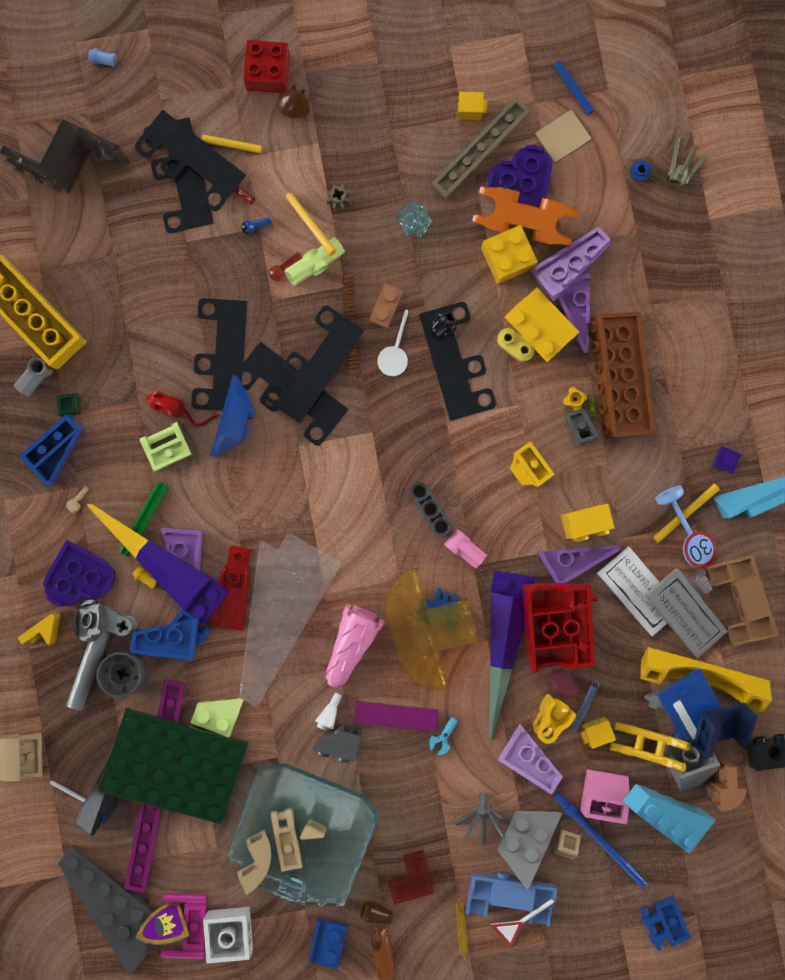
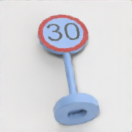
M681 485L671 487L657 495L655 500L659 505L671 503L688 534L683 544L685 560L695 568L707 567L714 561L716 556L715 541L710 534L704 531L692 532L676 500L682 497L684 490Z

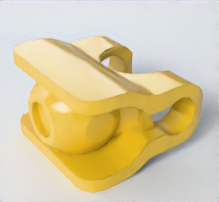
M546 694L540 704L539 713L533 721V731L542 742L551 744L563 730L573 723L577 714L559 699Z

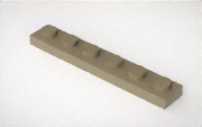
M515 97L431 183V186L442 197L447 199L530 114L531 110Z

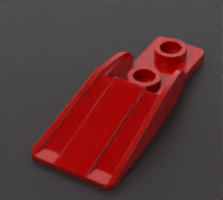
M230 547L227 565L224 566L219 579V583L229 593L212 614L210 622L212 626L243 630L248 594V564L251 552L249 548Z

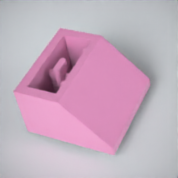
M586 769L580 807L583 816L627 824L630 807L623 800L630 792L629 777Z

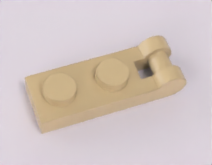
M287 808L283 812L278 810L271 811L281 872L302 868L303 862L293 808ZM287 820V825L281 826L280 821Z

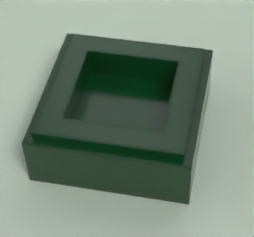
M77 393L56 396L58 416L80 414Z

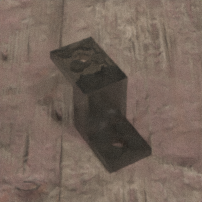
M64 119L57 129L41 163L6 146H2L0 154L6 159L5 162L12 166L13 170L23 176L25 173L29 174L31 179L37 183L43 184L45 182L58 193L64 191L68 194L89 153L99 159L101 157L108 159L107 162L115 167L120 165L127 168L130 162L118 145Z

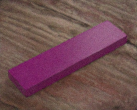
M356 701L354 723L437 731L438 709Z

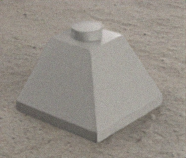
M693 742L690 743L691 746L688 751L666 744V757L686 764L684 772L670 768L680 791L701 785L721 768L715 754L713 757L705 759L693 745Z

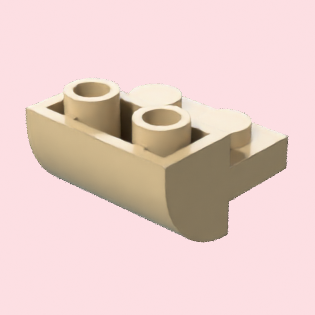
M41 733L0 736V781L13 782L20 781V779L43 776Z

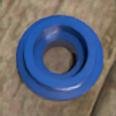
M643 160L636 161L630 169L632 178L636 181L648 179L651 174L649 163ZM638 168H643L644 173L639 172Z

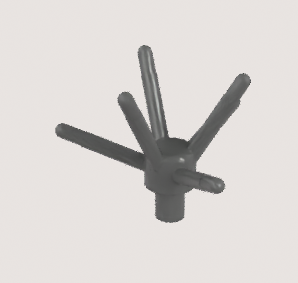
M486 793L479 794L480 803L477 804V810L455 821V824L459 825L475 816L467 833V838H470L479 818H482L481 836L483 845L486 844V818L489 817L502 838H505V834L495 818L508 825L511 822L491 810V804L488 803V794Z

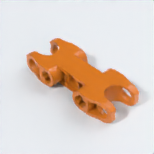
M481 186L479 193L493 198L496 208L490 215L474 214L472 221L490 230L502 233L510 230L512 224L521 225L522 227L534 229L531 237L532 240L546 244H571L572 239L570 237L561 235L556 231V223L563 216L579 217V210L569 207L560 201L542 198L540 207L519 203V191L503 187Z

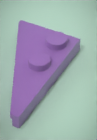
M589 272L578 277L557 298L564 316L580 332L575 336V339L582 354L588 352Z
M617 545L539 551L537 554L555 583H567L621 549Z

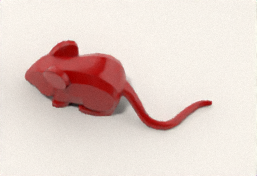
M153 392L145 396L149 406L156 412H162L167 416L178 418L180 413H182L188 422L194 426H202L213 417L220 416V414H214L197 423L191 419L189 413L183 408L184 403L182 400L165 395L163 392Z

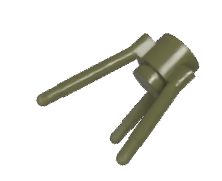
M677 137L667 176L670 177L669 182L672 185L683 187L684 184H688L690 178L707 156L703 155L689 172L688 166L698 148L697 145H694L684 165H678L675 168L680 144V137Z

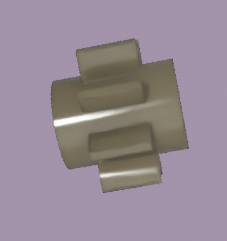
M333 184V189L326 191L327 196L331 197L326 200L327 205L332 204L333 211L337 208H341L344 211V206L351 204L350 199L347 198L351 195L350 191H345L343 184L341 187H336ZM339 195L342 199L338 200L335 196Z

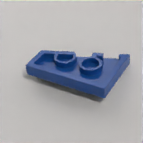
M199 618L132 632L130 654L194 660Z

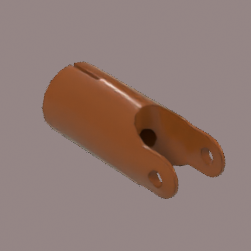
M373 926L370 934L377 978L381 980L390 979L396 975L389 931L387 928H383L380 939L378 928Z

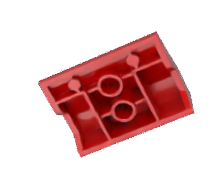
M543 582L522 585L527 660L532 673H537L543 667L562 666L574 669L595 666L590 584Z

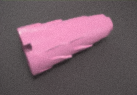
M347 604L342 613L343 617L339 626V633L326 670L327 683L332 687L338 688L339 685L347 682L354 667L361 660L384 624L382 619L379 622L376 621L378 615L356 605L350 610L351 604Z

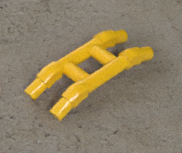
M615 722L614 730L637 735L635 747L611 742L610 751L658 763L681 772L686 770V764L669 757H664L666 744L688 751L691 746L689 742L634 725ZM645 738L658 741L655 754L643 751Z

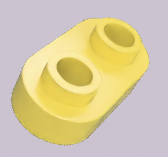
M505 328L497 336L499 347L518 361L527 362L533 357L535 349L523 336L513 329ZM509 335L512 340L508 342L504 339V336ZM522 347L527 348V349H528V353H526V354L522 353V352H521V348H522Z

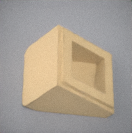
M308 819L299 839L324 838L327 827Z
M560 830L554 854L574 860L578 857L581 836Z

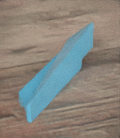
M785 477L715 496L714 501L722 518H732L742 512L745 518L754 517L784 503Z

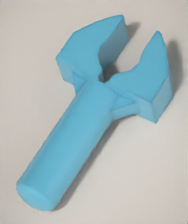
M450 718L440 735L435 736L432 734L429 739L431 751L436 743L442 741V747L437 754L442 755L448 752L451 746L448 744L447 739L458 723L456 718Z

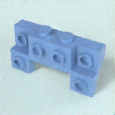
M472 872L465 912L468 915L473 913L487 917L490 901V905L527 910L530 914L552 899L554 901L553 904L528 920L529 924L533 922L546 924V926L550 927L552 910L556 902L557 887L556 884L537 882L533 879L529 890H526L517 876L510 875L509 872H492V875Z

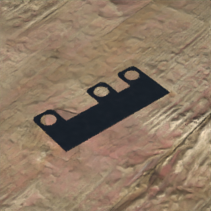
M163 109L135 144V149L146 158L151 157L160 144L167 148L170 154L163 161L160 168L169 177L176 178L183 168L188 165L209 181L212 187L204 195L202 202L212 211H218L246 176L245 173ZM145 139H149L153 143V148L149 152L142 151L140 147L141 142ZM176 160L179 163V168L176 172H169L167 170L166 164L168 161ZM218 193L220 195L221 201L218 205L213 206L208 202L210 194Z
M190 117L177 120L193 133ZM145 139L147 146L153 147L152 141ZM166 157L151 162L153 176L156 180L169 178L167 174L159 175L156 172V165L163 162ZM176 160L167 162L169 172H176L178 170L179 163ZM186 165L175 178L181 210L168 212L163 215L165 230L168 233L214 223L211 209L202 202V198L207 193L204 179L195 170ZM175 215L180 218L181 223L177 228H171L168 225L170 216Z
M202 298L198 302V317L200 319L217 320L215 354L199 353L194 359V372L196 374L214 375L213 389L195 388L192 391L191 405L194 409L223 411L232 375L237 376L242 383L247 301ZM207 302L212 303L215 307L214 313L211 315L203 314V304ZM201 358H208L211 362L210 368L206 371H202L198 367V361ZM200 392L208 395V402L205 405L196 403L195 397Z
M465 302L455 303L419 314L450 421L493 409L496 406L493 391L490 388L471 392L468 379L482 376L486 373L482 356L475 355L462 359L454 332L449 337L446 335L439 337L432 331V326L434 325L430 322L432 318L439 312L442 314L443 312L452 314L453 309L456 307H462L465 310V317L461 320L456 319L454 325L468 322L470 314ZM472 360H477L481 364V369L477 373H472L468 369V364ZM483 393L488 394L491 397L490 404L488 406H481L478 403L479 395Z
M328 305L321 308L315 317V322L329 333L310 361L297 352H292L283 364V369L297 378L290 390L279 382L272 381L263 393V397L298 423L302 422L365 331ZM329 311L333 314L334 319L330 324L322 323L321 315L323 312ZM292 358H298L301 361V368L297 371L289 368V361ZM272 387H279L281 389V397L277 400H273L269 396V390Z
M261 341L243 363L242 372H249L252 377L249 384H243L245 390H249L259 377L269 384L272 381H277L290 390L297 378L283 369L285 360ZM289 364L291 370L297 371L296 368ZM272 387L269 390V393H276L279 398L281 397L282 392L279 387ZM323 390L307 413L314 420L305 430V438L316 446L321 445L348 411V408ZM263 395L260 397L261 404L270 411L275 412L278 410L276 406L268 405ZM314 427H320L323 431V436L319 440H314L310 436V431Z

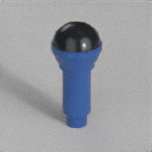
M265 217L253 222L246 220L242 222L241 230L244 234L250 235L255 229L272 223L271 218Z

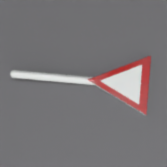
M552 899L519 921L492 923L490 926L511 948L521 925L553 904L554 901Z

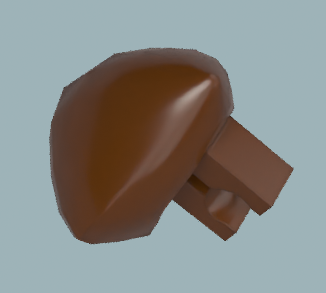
M298 84L292 86L290 90L282 92L277 100V108L284 116L301 118L310 113L307 90L299 91Z

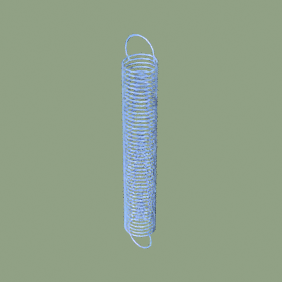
M590 685L584 699L585 703L583 702L577 713L578 716H576L577 719L575 718L576 722L574 721L571 725L570 730L573 728L574 732L576 730L578 732L584 714L586 716L587 705L585 707L587 699L589 702L594 688L592 685ZM582 707L583 709L585 707L584 713L580 721V718L578 720V717L580 715Z

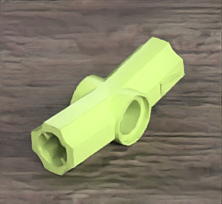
M334 237L329 240L336 249L334 255L330 256L324 247L321 246L318 249L314 248L308 251L300 261L285 269V274L290 283L296 286L312 275L317 276L326 270L328 264L343 255L345 250L338 239Z

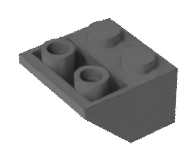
M342 723L335 727L334 730L332 729L318 737L313 751H316L317 755L322 757H329V755L338 757L337 760L340 762H354L362 735V728Z

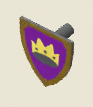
M169 902L154 911L142 924L135 938L147 944L164 945L188 937L189 933L180 904Z

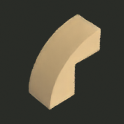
M265 829L246 839L247 847L255 861L237 872L246 895L262 882L270 866L271 847Z

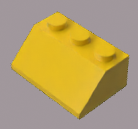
M538 287L505 316L508 322L546 362L550 361L580 333Z

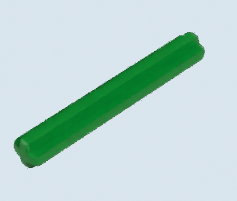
M159 481L156 483L131 530L142 536L168 489L166 484ZM122 545L120 553L125 556H131L128 549Z

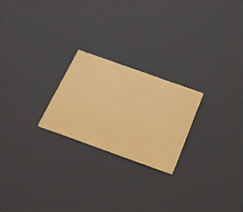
M572 109L535 133L554 162H557L591 140V137Z

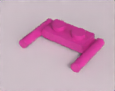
M164 893L163 902L185 903L184 920L189 936L183 939V949H162L161 958L204 959L205 936L203 919L207 913V894Z

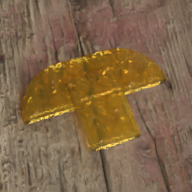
M414 568L396 580L388 593L386 601V615L397 656L405 673L417 684L436 690L449 689L450 685L440 651L479 641L469 602L464 600L429 609L418 568Z

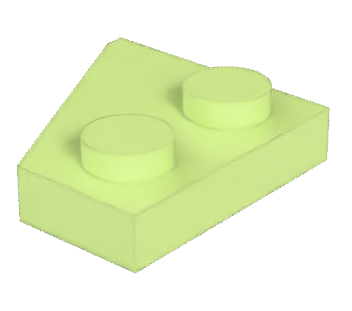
M245 698L199 702L190 723L230 737Z

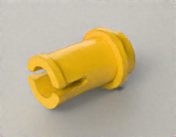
M140 565L132 574L135 577L134 580L138 579L152 590L158 583Z

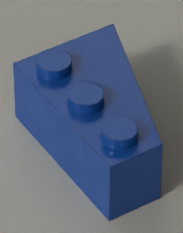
M66 414L23 451L19 457L47 487L53 486L82 437L85 428L72 414Z

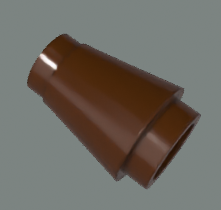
M371 900L369 902L364 901L360 913L361 919L368 923H391L393 911Z

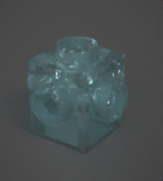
M408 201L395 217L403 226L402 230L409 236L413 234L421 237L433 222L428 216L429 212L423 206Z

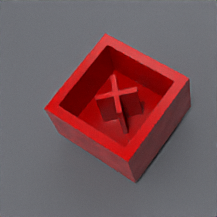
M247 40L243 76L247 91L282 93L287 90L290 63L288 43Z

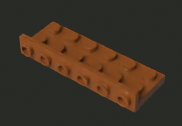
M641 312L598 314L591 319L589 329L593 337L592 351L595 354L596 361L594 370L598 378L597 392L600 394L601 402L599 410L603 418L602 432L605 435V439L655 434Z

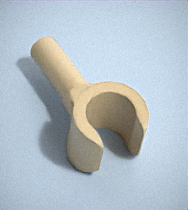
M86 486L75 498L67 502L66 506L71 513L75 514L82 508L78 502L89 490Z

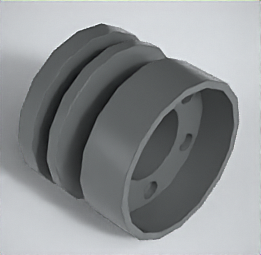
M124 650L110 654L101 661L97 668L96 679L99 687L105 694L111 697H124L136 692L144 685L148 676V667L140 654H130V651ZM126 668V672L129 673V675L123 677L124 674L121 673V670Z

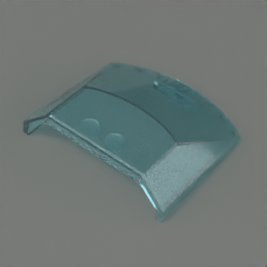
M286 763L259 767L255 775L227 858L231 863L235 862L241 869L254 863L255 861L247 847L246 839L265 829L271 847V861L266 876L258 885L260 888L280 898L303 905L306 902L318 903V907H325V904L344 906L377 825L379 814L361 793ZM287 808H293L303 867L281 872L271 811L278 810L283 812ZM308 819L327 827L324 838L299 839ZM287 820L280 821V825H287Z

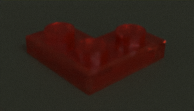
M423 849L403 855L408 876L388 881L394 905L435 893Z

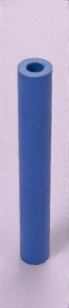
M556 62L554 64L555 69L586 114L590 115L594 111L593 107L562 62Z

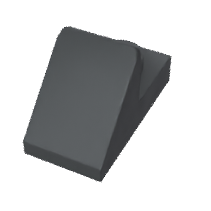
M584 408L564 415L565 421L572 433L574 445L581 446L599 440V435Z

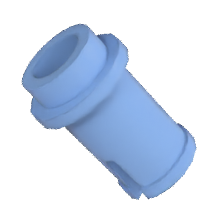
M97 48L89 50L88 59L93 65L115 66V53L98 51Z

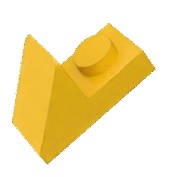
M59 612L51 613L20 635L18 640L21 644L30 642L32 645L43 637L48 646L56 644L61 614Z

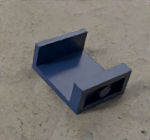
M744 702L702 712L693 745L705 759L713 757L717 742L734 738L743 749H747L758 716Z

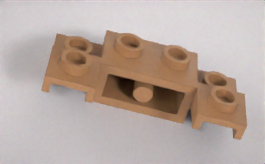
M748 554L706 567L712 586L715 587L729 583L741 619L739 622L726 625L732 646L735 647L779 636L771 612L772 603L766 597L764 591L766 588L765 582L759 576L753 555Z

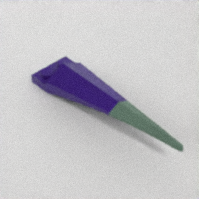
M496 570L493 571L491 584L490 739L494 735L525 627L522 585L535 583V576Z

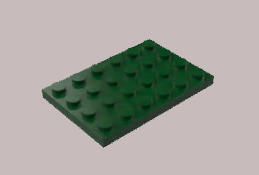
M126 708L98 792L221 824L248 742Z

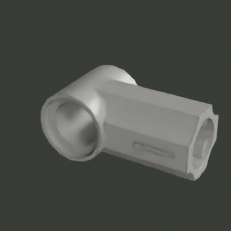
M34 357L29 360L27 369L13 386L26 397H30L44 378L52 374L53 367L49 366L42 358ZM42 363L43 370L38 372V365Z

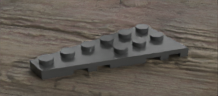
M72 845L58 865L130 976L154 946L153 944L137 940L135 937L142 924L156 910L131 890L124 889L125 885L79 848Z

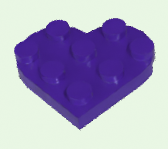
M526 145L525 148L520 149L514 154L512 161H502L500 164L495 165L494 168H491L487 178V187H503L519 191V203L540 207L542 198H546L552 160L544 148L537 145Z
M66 540L45 577L43 586H45L46 598L52 604L60 607L73 606L83 597L88 599L101 598L112 589L116 572L101 557L70 540Z

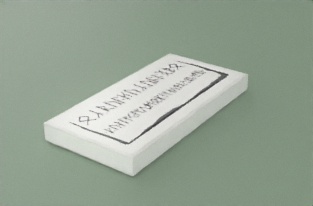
M627 546L597 572V575L646 632L653 636L667 624L645 597V594L654 588L659 581L632 549Z

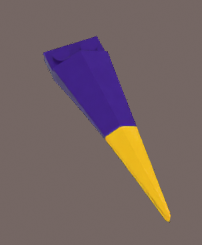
M87 504L91 511L185 612L187 611L194 618H199V622L202 625L208 621L228 595L229 591L211 576L131 530L95 505Z

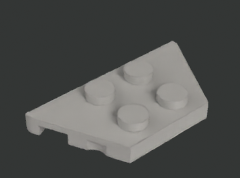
M515 811L505 833V838L500 843L497 851L526 890H529L561 818V812Z

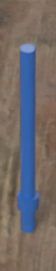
M557 791L553 798L564 808L563 811L569 817H573L641 888H644L647 881L577 811L578 808L574 803L569 802Z

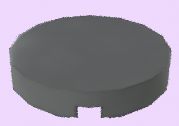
M86 600L79 606L81 607L80 610L76 611L74 615L73 627L75 634L79 636L81 641L93 642L103 633L107 615L106 609L101 602Z

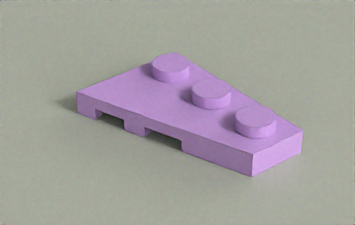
M519 724L498 757V761L552 795L563 776L522 725Z

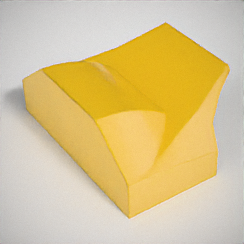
M531 441L513 453L514 459L510 470L522 486L534 485L539 487L555 475Z

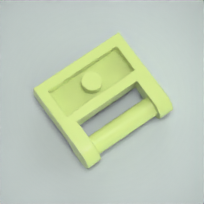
M178 421L172 423L171 427L158 433L140 438L142 447L154 472L193 455ZM176 434V439L154 449L151 448V444Z

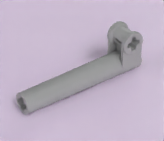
M104 606L107 615L106 626L97 640L87 644L66 704L69 708L83 710L111 633L125 636L136 632L138 622L134 617L121 613L114 608Z

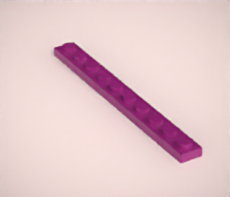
M168 679L164 680L158 717L179 722L186 683ZM140 803L124 889L143 893L147 890L162 808Z

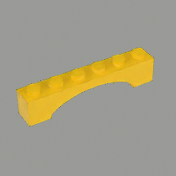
M650 647L646 649L641 658L640 679L661 684L664 680L681 679L695 669L700 668L710 686L724 691L740 703L744 702L751 710L763 713L772 701L770 680Z

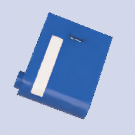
M700 668L695 669L656 694L675 726L672 736L689 743L695 739L702 712L722 708Z

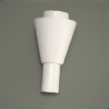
M334 693L330 704L325 707L315 720L318 722V728L327 732L329 728L334 730L337 706L342 695Z

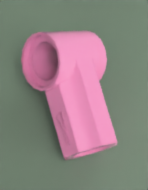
M456 528L444 545L477 569L487 554L470 542L471 539Z

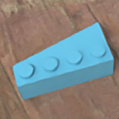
M635 784L623 800L637 815L689 854L716 821L698 806H692L687 802L675 800L668 795L659 794L657 791Z

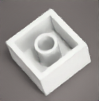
M250 907L208 910L203 919L207 963L250 960L253 951Z

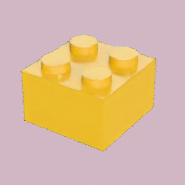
M521 225L486 239L482 243L481 249L497 285L530 271L537 264V259Z
M609 504L597 505L560 515L566 539H573V542L587 540L590 534H593V537L610 534V529L615 528Z

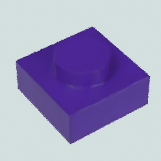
M721 446L712 466L732 474L742 454Z

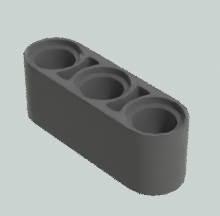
M415 483L411 488L410 494L435 535H447L451 530V524L425 483ZM417 486H422L426 491V494L421 498L416 497L414 494V489ZM427 504L435 505L436 513L434 515L425 513V506ZM443 521L446 523L447 529L444 533L436 531L435 526L437 522Z

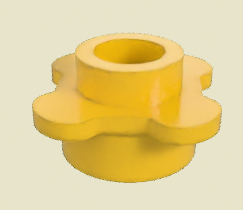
M571 387L568 390L569 394L563 399V404L565 406L569 405L573 407L574 411L582 408L581 405L587 400V395L575 387Z

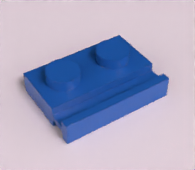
M318 917L308 962H315L318 965L338 969L347 924L328 919L323 920Z

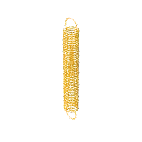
M461 902L458 903L459 906L462 907V909H463V908H464V904L461 903ZM456 903V904H455V905H456V915H457V911H458V916H457V919H458L457 925H458V924H459V919L461 920V922H464L465 915H464V909H463V915H462L461 912H459V910H458V905H457V903ZM465 922V929L460 924L458 928L460 955L462 953V956H465V952L468 950ZM460 933L466 938V943L464 939H461Z

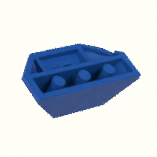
M232 375L210 454L214 457L225 454L248 438L250 428L247 427L249 419L252 420L255 414L252 400L240 379Z

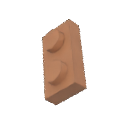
M384 283L369 322L388 330L404 291Z

